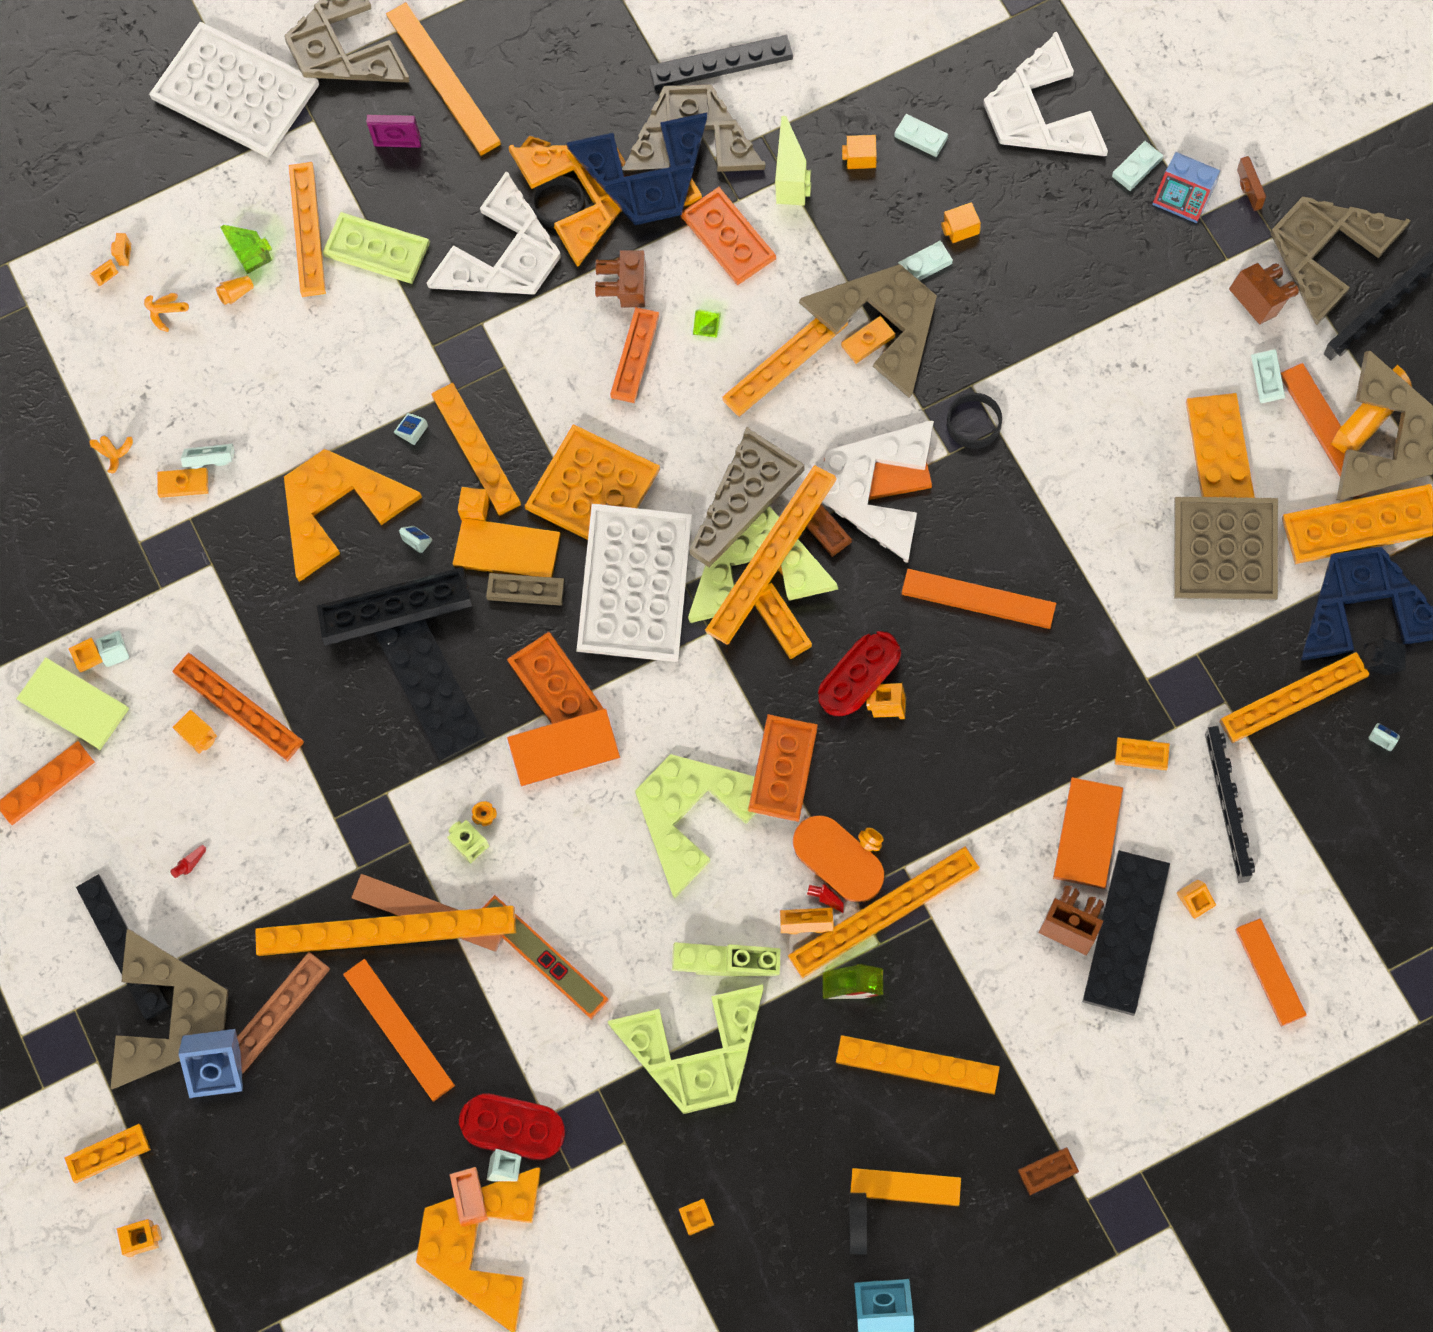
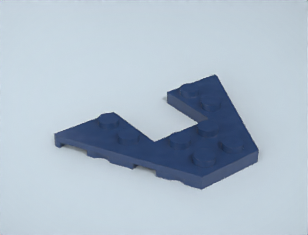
M707 112L660 122L670 164L668 168L624 177L614 133L567 142L566 145L572 155L634 225L679 216L683 213L707 122Z
M1382 546L1331 554L1301 660L1353 652L1354 647L1344 604L1391 597L1403 645L1433 640V606L1429 605L1426 597L1415 584L1412 585L1403 575L1402 569L1391 561L1389 554Z

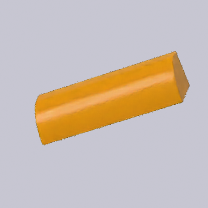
M1397 365L1393 371L1412 387L1408 375ZM1362 403L1338 430L1331 444L1344 454L1346 450L1359 451L1394 410Z

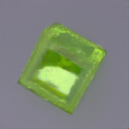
M702 309L695 310L693 335L717 338L721 312Z

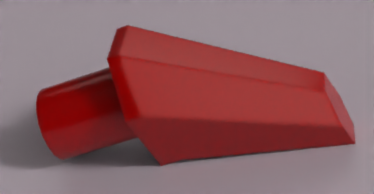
M202 844L180 860L177 866L170 870L171 875L174 878H178L182 874L187 875L191 873L206 852V847Z
M825 883L822 884V887L809 885L807 895L820 897L819 902L844 913V902Z

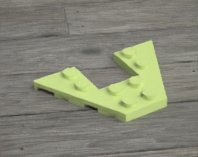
M770 506L710 568L705 565L688 616L690 623L710 619L715 616L734 587L731 566L750 562L779 519ZM797 539L781 564L788 600L837 590V583Z
M670 754L635 790L674 898L711 861L675 825L707 791H710L747 824L756 814L748 811L755 776Z
M762 984L711 996L723 1045L721 1049L671 1060L660 1009L610 1020L608 1025L683 1114L736 1102L764 987Z

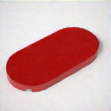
M879 631L876 632L877 634H867L861 637L826 676L818 689V700L826 713L833 716L849 715L865 703L900 660L901 648L893 635L888 632Z
M480 1094L475 1096V1098H472L463 1106L459 1117V1126L463 1136L472 1145L492 1151L499 1149L528 1159L543 1160L553 1156L561 1148L565 1139L564 1123L552 1108L499 1095Z

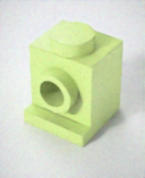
M467 820L463 823L460 821L456 822L448 831L450 833L447 837L449 842L470 864L489 847L487 840ZM466 834L470 835L467 841L461 840Z

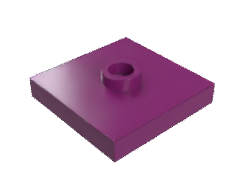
M367 115L366 122L375 147H421L422 139L415 116Z

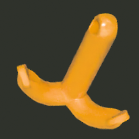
M176 293L163 296L154 303L152 302V295L144 299V305L150 311L152 322L158 329L168 332L169 328L161 321L159 313L186 312L189 309V305L186 302L169 303L178 298Z
M106 436L100 437V443L94 439L90 440L92 448L105 457L110 458V467L107 472L111 474L117 471L119 458L124 456L133 444L131 436L127 437L124 444L118 449L114 447Z

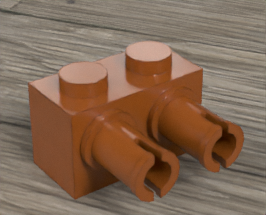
M644 250L620 251V257L617 260L596 259V275L618 274L619 277L617 282L596 281V297L617 296L620 299L621 308L645 307L646 260Z
M1256 263L1242 270L1229 288L1259 325L1276 317L1288 299L1297 296L1299 293L1297 285L1289 288L1295 284L1292 281L1287 282L1281 287L1274 282V280L1280 279L1283 276L1282 267L1274 271V269L1279 267L1277 263L1265 269L1259 263Z
M1067 885L1063 888L1060 899L1055 898L1038 933L1087 956L1103 924V920L1099 919L1098 916L1104 903L1099 899L1094 908L1093 905L1097 898L1089 897L1084 911L1079 910L1074 905L1080 892L1075 888L1071 896H1069L1073 886Z

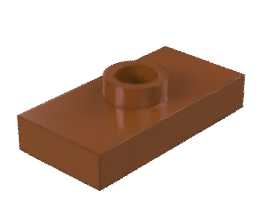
M1249 156L1240 158L1237 172L1240 176L1241 189L1243 193H1247L1254 211L1262 209L1266 195Z
M821 504L806 527L833 557L851 544L852 539Z
M1066 1147L1019 1169L1018 1173L1029 1196L1078 1174L1079 1170Z

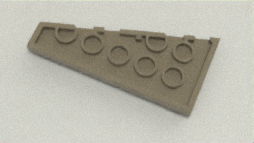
M746 427L743 439L738 444L735 456L731 464L728 465L715 493L714 501L707 510V516L703 524L700 525L689 549L690 555L710 568L803 473L805 465Z

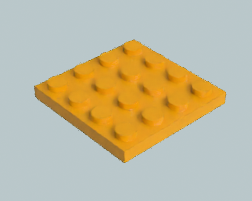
M573 424L525 504V509L588 540L592 504L638 508L658 475L660 466Z

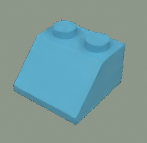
M909 1279L854 1283L858 1332H914Z

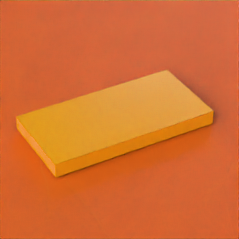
M462 518L453 566L497 574L553 578L561 533Z

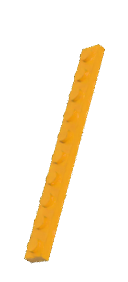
M503 906L256 928V955L264 956L516 933L515 907Z

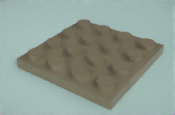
M1175 497L1174 599L1277 600L1278 498Z

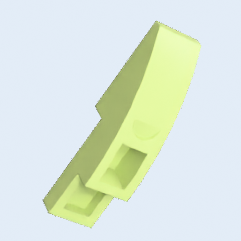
M674 942L672 971L696 972V975L779 976L781 948L728 944V946Z

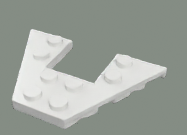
M1054 32L1053 36L1041 48L1036 49L1034 55L1018 66L1016 71L1007 80L999 84L997 90L991 92L984 99L983 104L1000 144L1107 156L1108 150L1091 111L1045 125L1031 89L1073 76L1074 70L1057 32Z
M505 172L480 207V211L482 214L518 234L494 268L453 246L428 280V288L535 294L561 258L560 251L551 241L550 236L538 221L530 205L523 198L522 193L510 178L509 173Z
M934 421L924 422L827 450L823 470L835 475L837 480L822 503L834 509L835 513L842 518L845 517L870 538L879 541L880 545L889 548L903 558V561L906 563L909 560L917 513L868 505L875 463L925 470Z

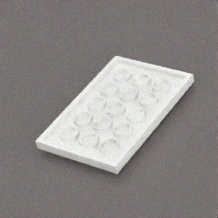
M199 22L149 95L152 100L270 158L319 86V82L316 78H305L301 71Z
M592 504L576 652L678 662L692 514Z

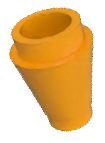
M246 275L221 282L220 286L216 287V292L224 305L228 303L233 304L253 289L254 286L249 276Z

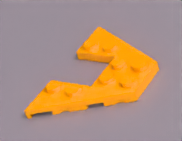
M510 145L509 152L531 189L574 170L593 201V206L554 223V228L576 266H579L622 210L572 155L567 146L552 145L546 148L541 145H535V148ZM618 150L622 167L625 165L626 162Z
M326 449L285 475L284 482L296 578L300 582L340 554L332 540L314 518L316 514L354 489L378 522L383 525L421 499L420 492Z
M534 1168L520 1173L517 1181H498L482 1187L488 1218L533 1223L541 1169ZM455 1197L426 1207L416 1263L506 1329L516 1332L524 1278L471 1270L478 1223L465 1227L460 1225Z

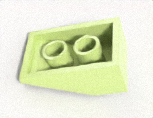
M781 116L775 177L776 204L805 206L806 196L810 197L811 170H807L805 156L787 116Z

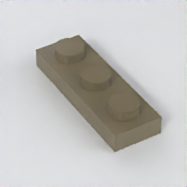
M489 573L486 597L487 600L562 605L565 580L564 578Z

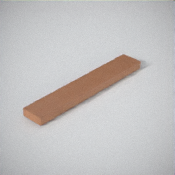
M363 874L360 875L352 895V899L398 916L458 911V909ZM502 935L459 939L496 952Z
M307 953L237 1037L241 1051L242 1074L329 972L330 968L312 953Z

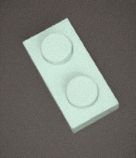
M906 114L895 131V138L937 157L948 139V134Z
M1144 141L1113 171L1112 177L1131 191L1162 161L1163 154Z
M938 241L898 262V265H902L920 281L951 265L953 259L942 242Z
M1276 349L1252 354L1260 403L1286 398Z
M233 444L184 449L181 456L182 467L197 469L208 464H215L216 466L226 465L232 462L235 453Z

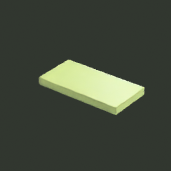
M340 212L322 253L324 257L413 284L430 241L424 237Z
M46 657L16 698L22 704L98 750L102 749L129 710L123 703Z

